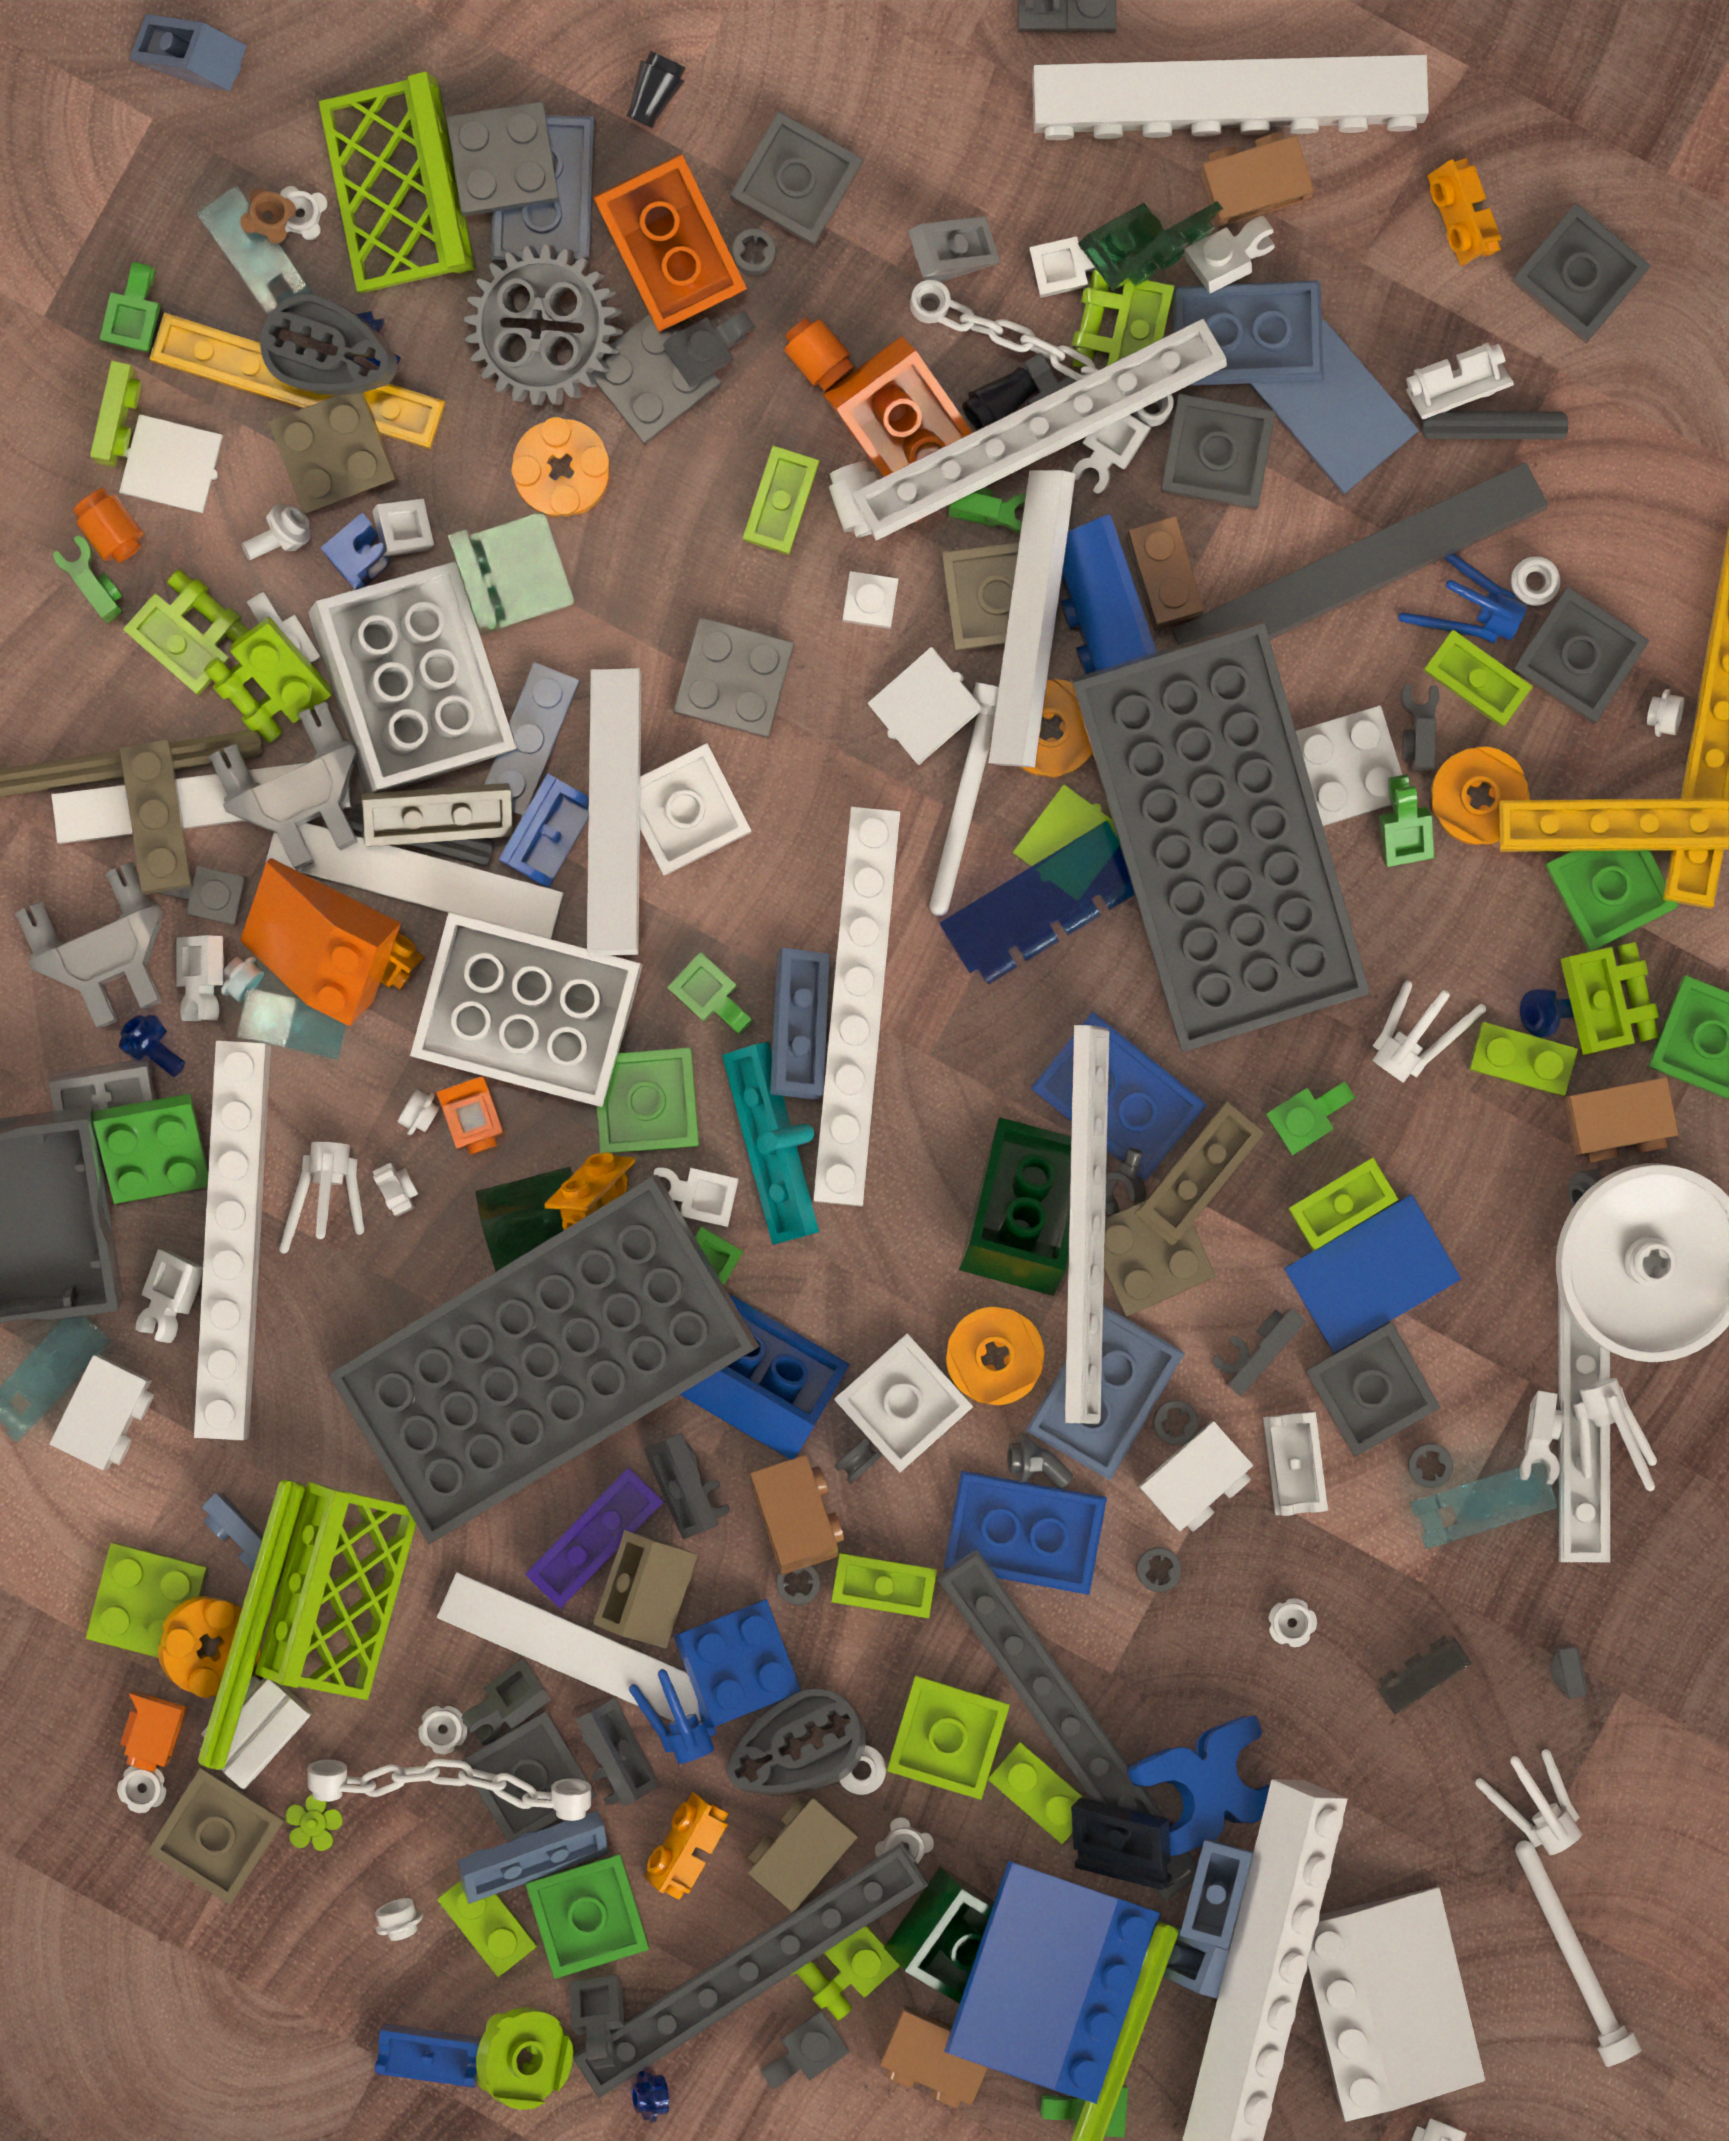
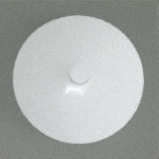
M1660 1163L1639 1164L1620 1169L1607 1175L1590 1187L1569 1213L1559 1237L1556 1253V1276L1560 1295L1565 1308L1578 1328L1604 1349L1625 1358L1644 1362H1664L1686 1357L1701 1350L1719 1337L1729 1326L1728 1195L1712 1181L1698 1173L1685 1168Z

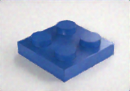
M767 1599L673 1635L708 1728L719 1726L801 1691Z

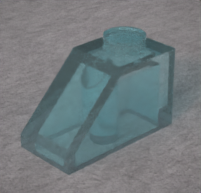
M248 988L237 1037L339 1060L346 1025L306 1005L302 1000Z

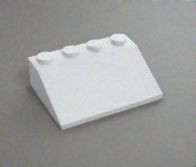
M456 561L316 601L308 611L310 621L350 744H354L357 749L356 763L366 793L399 790L516 749Z
M448 912L410 1056L603 1107L643 965L611 955L589 956L585 948Z
M1439 1886L1319 1914V1922L1315 1929L1306 1972L1339 2111L1344 2121L1347 2122L1393 2111L1485 2081Z

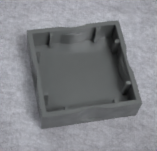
M93 1106L0 1118V1324L18 1319L54 1320L118 1311L123 1299V1291L100 1148L93 1124Z

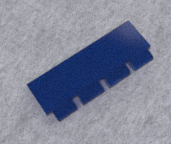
M1106 820L941 921L939 925L969 974L978 969L989 985L1017 968L1015 961L1008 951L1012 947L1016 946L1025 962L1058 943L1059 939L1050 926L1051 923L1057 920L1065 934L1069 936L1100 917L1101 914L1092 900L1095 896L1099 895L1109 911L1133 897L1135 894L1119 840Z

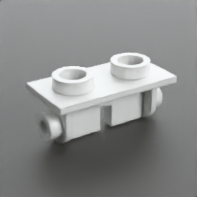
M1487 342L1482 344V346L1456 355L1459 369L1455 371L1451 370V365L1447 359L1421 369H1415L1413 371L1414 376L1406 378L1408 385L1406 393L1421 419L1445 413L1457 406L1481 397H1488L1497 391L1513 386V380L1502 364L1505 362V357L1500 345L1490 346Z

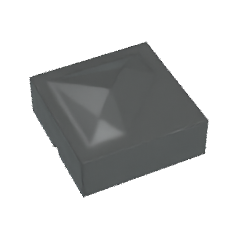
M1571 1644L1553 1647L1555 1654L1551 1661L1550 1672L1553 1681L1562 1690L1563 1696L1568 1699L1586 1696L1588 1692L1579 1649Z

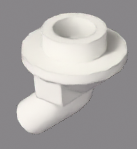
M281 503L276 504L266 516L270 530L241 544L249 560L255 559L282 546L284 551H295L302 545H305L311 538L309 520L303 511L295 506Z

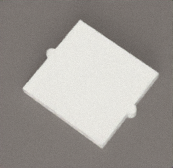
M139 414L131 448H128L125 455L128 459L119 493L204 514L211 482L218 478L215 467L223 435Z
M930 647L868 702V705L889 729L887 732L888 737L894 740L897 739L919 765L984 709L962 683L963 675L959 672H953L933 647Z

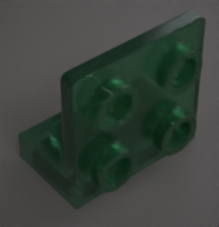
M1216 201L1164 230L1159 219L1151 213L1145 203H1142L1088 233L1078 245L1112 291L1131 281L1134 287H1137L1159 270L1157 266L1163 272L1183 258L1186 253L1182 248L1187 245V242L1190 245H1194L1207 236L1215 228L1210 221L1223 210V207Z
M538 512L469 535L467 529L448 535L478 628L482 635L574 604V598L545 513Z
M571 1166L475 1191L480 1222L495 1272L564 1231L560 1209L545 1208L544 1204L573 1175Z

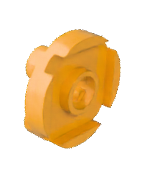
M553 417L533 426L522 436L513 454L511 472L519 495L533 510L548 517H568L587 512L599 502L609 483L610 461L604 443L591 428L575 420ZM564 456L570 457L572 461L569 467L574 472L573 476L569 479L565 476H560L557 480H553L549 476L553 470L548 464L550 460L554 457L559 460Z
M1047 679L1042 717L1047 720L1052 719L1054 716L1059 717L1062 720L1059 730L1063 733V736L1058 740L1050 737L1046 741L1039 737L1035 767H1020L1032 775L1047 778L1061 777L1079 769L1093 753L1073 684L1069 681Z
M1492 747L1465 749L1448 758L1436 772L1430 790L1431 812L1444 832L1453 839L1468 845H1492L1500 840V800H1530L1528 784L1524 777L1525 774L1514 758L1499 749ZM1482 783L1487 784L1490 787L1487 795L1493 799L1492 805L1489 807L1482 804L1478 809L1473 808L1470 805L1472 798L1466 794L1469 786L1478 788Z
M993 1306L985 1307L971 1312L958 1322L948 1339L946 1365L953 1383L962 1393L979 1403L1005 1405L1024 1397L1034 1387L1042 1373L1045 1355L1044 1345L1038 1330L1026 1317L1012 1309ZM994 1341L998 1348L1006 1346L1009 1350V1355L1003 1358L1005 1367L1000 1370H996L993 1364L984 1366L981 1361V1357L987 1353L985 1345L989 1342Z
M208 1596L188 1599L174 1608L165 1619L162 1626L164 1632L161 1636V1646L158 1645L159 1662L166 1676L181 1689L199 1697L209 1698L217 1696L242 1608L225 1599L210 1598ZM205 1634L212 1639L219 1638L220 1644L216 1647L217 1653L211 1658L208 1655L199 1657L197 1651L202 1647L199 1639ZM259 1649V1652H258V1655H257V1659H256L255 1665H256V1664L258 1663V1661H259L260 1649Z

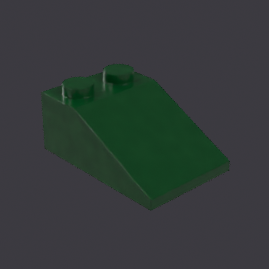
M1001 1117L998 1118L968 1227L959 1266L960 1271L1054 1296L1066 1270L1069 1256L1072 1137Z
M939 1867L930 1880V1884L923 1890L884 1946V1949L905 1972L960 2004L994 1900L949 1871Z

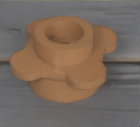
M263 188L254 189L249 195V210L240 218L242 230L248 234L256 232L264 235L273 244L283 242L287 236L285 229L287 221L296 212L294 203L278 193L266 191ZM265 212L271 213L272 219H265L263 214Z

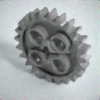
M544 245L539 257L535 247L524 246L523 261L516 253H505L508 268L505 269L499 264L491 263L489 267L494 279L489 281L478 278L476 281L484 291L482 298L468 297L467 300L478 308L477 315L464 317L465 322L476 325L477 331L465 337V342L479 344L480 347L471 356V361L478 363L487 362L488 365L483 370L481 377L490 380L499 376L495 390L500 393H506L513 387L512 400L523 402L530 392L532 405L542 406L546 394L552 404L560 405L563 402V390L571 398H580V382L587 387L595 388L597 382L592 372L594 370L607 373L610 371L609 366L602 360L604 353L618 354L619 352L615 346L608 343L609 336L623 334L622 329L610 325V319L620 315L622 309L608 307L606 303L616 294L615 289H600L598 287L606 276L604 272L595 271L587 275L591 265L590 259L581 257L573 264V250L564 248L557 257L555 246ZM525 286L530 293V302L525 310L519 312L514 306L513 297L520 287ZM571 289L577 296V306L573 313L566 316L560 308V300L563 294ZM505 318L534 321L549 320L561 323H581L584 325V331L582 333L553 330L538 331L527 328H507L502 325V321ZM520 335L526 342V352L522 359L516 362L512 359L509 348L512 340ZM568 339L573 346L574 352L571 360L567 364L562 365L557 359L556 350L561 341Z

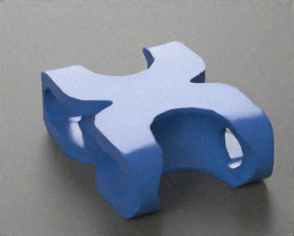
M1257 1715L1241 1716L1202 1732L1195 1742V1753L1188 1748H1166L1129 1766L1127 1773L1134 1786H1153L1161 1782H1167L1174 1785L1182 1795L1183 1810L1181 1816L1176 1823L1169 1827L1170 1856H1176L1202 1846L1205 1838L1213 1841L1216 1840L1224 1830V1818L1228 1822L1254 1823L1262 1819L1270 1785L1268 1784L1257 1789L1247 1787L1238 1777L1236 1761L1240 1750L1252 1741L1259 1739L1262 1734V1727Z

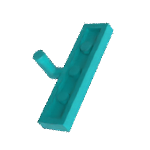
M769 1041L723 1054V1062L772 1245L819 1233L797 1149L798 1145L808 1143L813 1139L814 1130L812 1126L806 1123L791 1126L784 1097L770 1094L772 1052Z

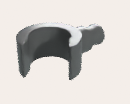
M1129 1147L1125 1160L1121 1161L1118 1171L1106 1174V1214L1120 1212L1113 1194L1114 1185L1118 1180L1126 1186L1132 1203L1145 1201L1146 1188L1143 1180L1138 1175L1140 1169L1138 1164L1143 1155L1142 1151Z

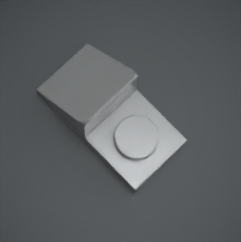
M986 216L923 223L908 230L915 258L919 264L922 276L926 280L943 282L1000 263Z

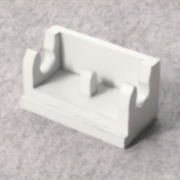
M1309 1411L1263 1417L1275 1515L1289 1516L1297 1513L1328 1511L1316 1412Z

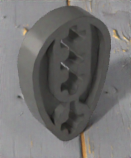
M299 294L285 299L272 310L264 323L260 340L264 363L275 378L294 388L325 395L360 394L386 386L396 374L397 358L383 337L360 316L318 295ZM282 329H290L304 337L311 336L322 343L333 344L338 347L335 356L325 355L315 349L304 348L292 341H284L279 338V334ZM354 357L375 358L381 361L378 370H369L363 367V365L354 362Z
M821 1688L799 1691L770 1709L742 1737L728 1761V1777L734 1786L747 1793L769 1796L796 1795L817 1790L840 1781L854 1770L863 1755L866 1744V1730L863 1719L852 1703L833 1691ZM836 1714L844 1719H850V1723L844 1727L846 1735L842 1738L834 1732L828 1733L822 1738L824 1746L820 1749L810 1743L800 1749L802 1757L798 1760L790 1754L785 1755L784 1751L791 1747L789 1741L791 1737L794 1736L800 1741H806L812 1737L811 1728L814 1725L822 1730L832 1728L834 1726L832 1717ZM750 1758L756 1763L771 1760L757 1770L758 1779L753 1782L746 1776L741 1777V1773L747 1769L745 1763L747 1759Z

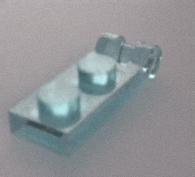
M236 185L196 214L269 316L272 310L285 299L299 294L314 293L279 244L269 242L266 236L259 233L248 234L242 230L240 218L248 212L250 204ZM281 277H284L291 288L277 298H274L267 287Z
M85 1316L63 1318L0 1387V1422L8 1429L6 1434L15 1443H18L86 1370L92 1356L99 1355L111 1342ZM18 1392L31 1403L30 1407L23 1414H20L9 1404Z
M1541 1463L1532 1464L1531 1474L1527 1480H1521L1519 1466L1410 1501L1414 1516H1420L1425 1532L1421 1534L1424 1548L1429 1549L1558 1508L1550 1484H1546L1547 1471L1545 1466ZM1452 1505L1457 1523L1444 1527L1438 1509Z

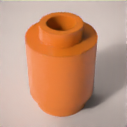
M806 317L785 335V338L790 343L784 348V352L813 386L818 384L824 392L844 379L855 368L848 359L851 355L821 318L811 323Z
M100 488L85 497L74 507L73 512L78 517L77 526L104 562L114 558L118 564L122 563L141 548L138 540L144 532L115 494L110 496L105 488Z

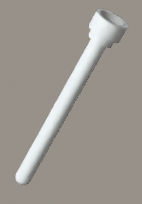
M976 682L972 695L984 709L977 715L929 908L935 916L945 915L950 906L992 740L999 691L997 686Z
M1527 1840L1520 1841L1515 1847L1517 1858L1600 2030L1601 2035L1597 2037L1601 2044L1597 2048L1606 2067L1621 2063L1637 2055L1642 2049L1634 2033L1627 2032L1625 2025L1619 2026L1534 1845Z

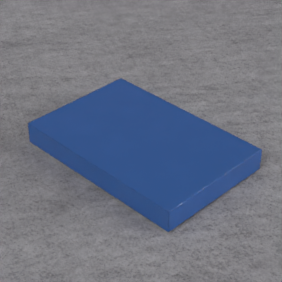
M1092 1012L1082 1025L1108 1028L1107 1151L1120 1162L1125 1160L1129 1147L1142 1151L1143 1155L1138 1164L1140 1166L1138 1175L1145 1182L1207 1104ZM1074 1035L1030 1088L1071 1122Z
M1412 1194L1283 1268L1333 1354L1461 1280L1460 1275Z
M961 1470L943 1568L949 1569L977 1549L996 1578L1089 1595L1107 1497Z

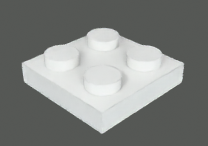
M1381 705L1296 731L1323 826L1392 806L1388 791V778L1400 776L1402 772Z
M707 743L640 777V830L663 876L752 833Z
M908 1333L834 1398L837 1404L899 1473L973 1408L971 1403Z

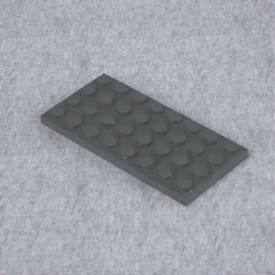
M1261 619L1072 678L1073 688L1181 1051H1189L1370 994L1265 622Z
M654 1175L328 1375L427 1543L431 1544L760 1346L659 1176Z

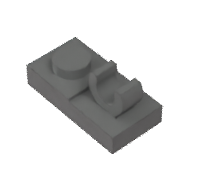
M1018 0V32L1115 33L1116 0Z
M1287 1308L1283 1314L1275 1309L1257 1329L1256 1332L1262 1338L1256 1344L1257 1348L1250 1356L1247 1344L1239 1337L1232 1336L1228 1341L1238 1349V1360L1233 1364H1227L1217 1355L1212 1359L1214 1366L1218 1370L1225 1373H1234L1226 1385L1237 1395L1242 1396L1304 1325L1306 1320L1292 1308Z
M682 1433L645 1448L646 1456L682 1539L719 1525L717 1518L726 1515L730 1511V1507L728 1504L718 1508L710 1505L707 1498L708 1493L719 1487L720 1484L718 1480H711L701 1484L699 1480L701 1477L697 1470L696 1455L693 1449L685 1442Z
M615 1698L595 1707L576 1719L582 1731L585 1744L592 1750L598 1764L601 1763L602 1765L601 1768L593 1773V1780L597 1781L603 1777H608L615 1790L604 1798L606 1804H614L620 1801L624 1807L660 1786Z

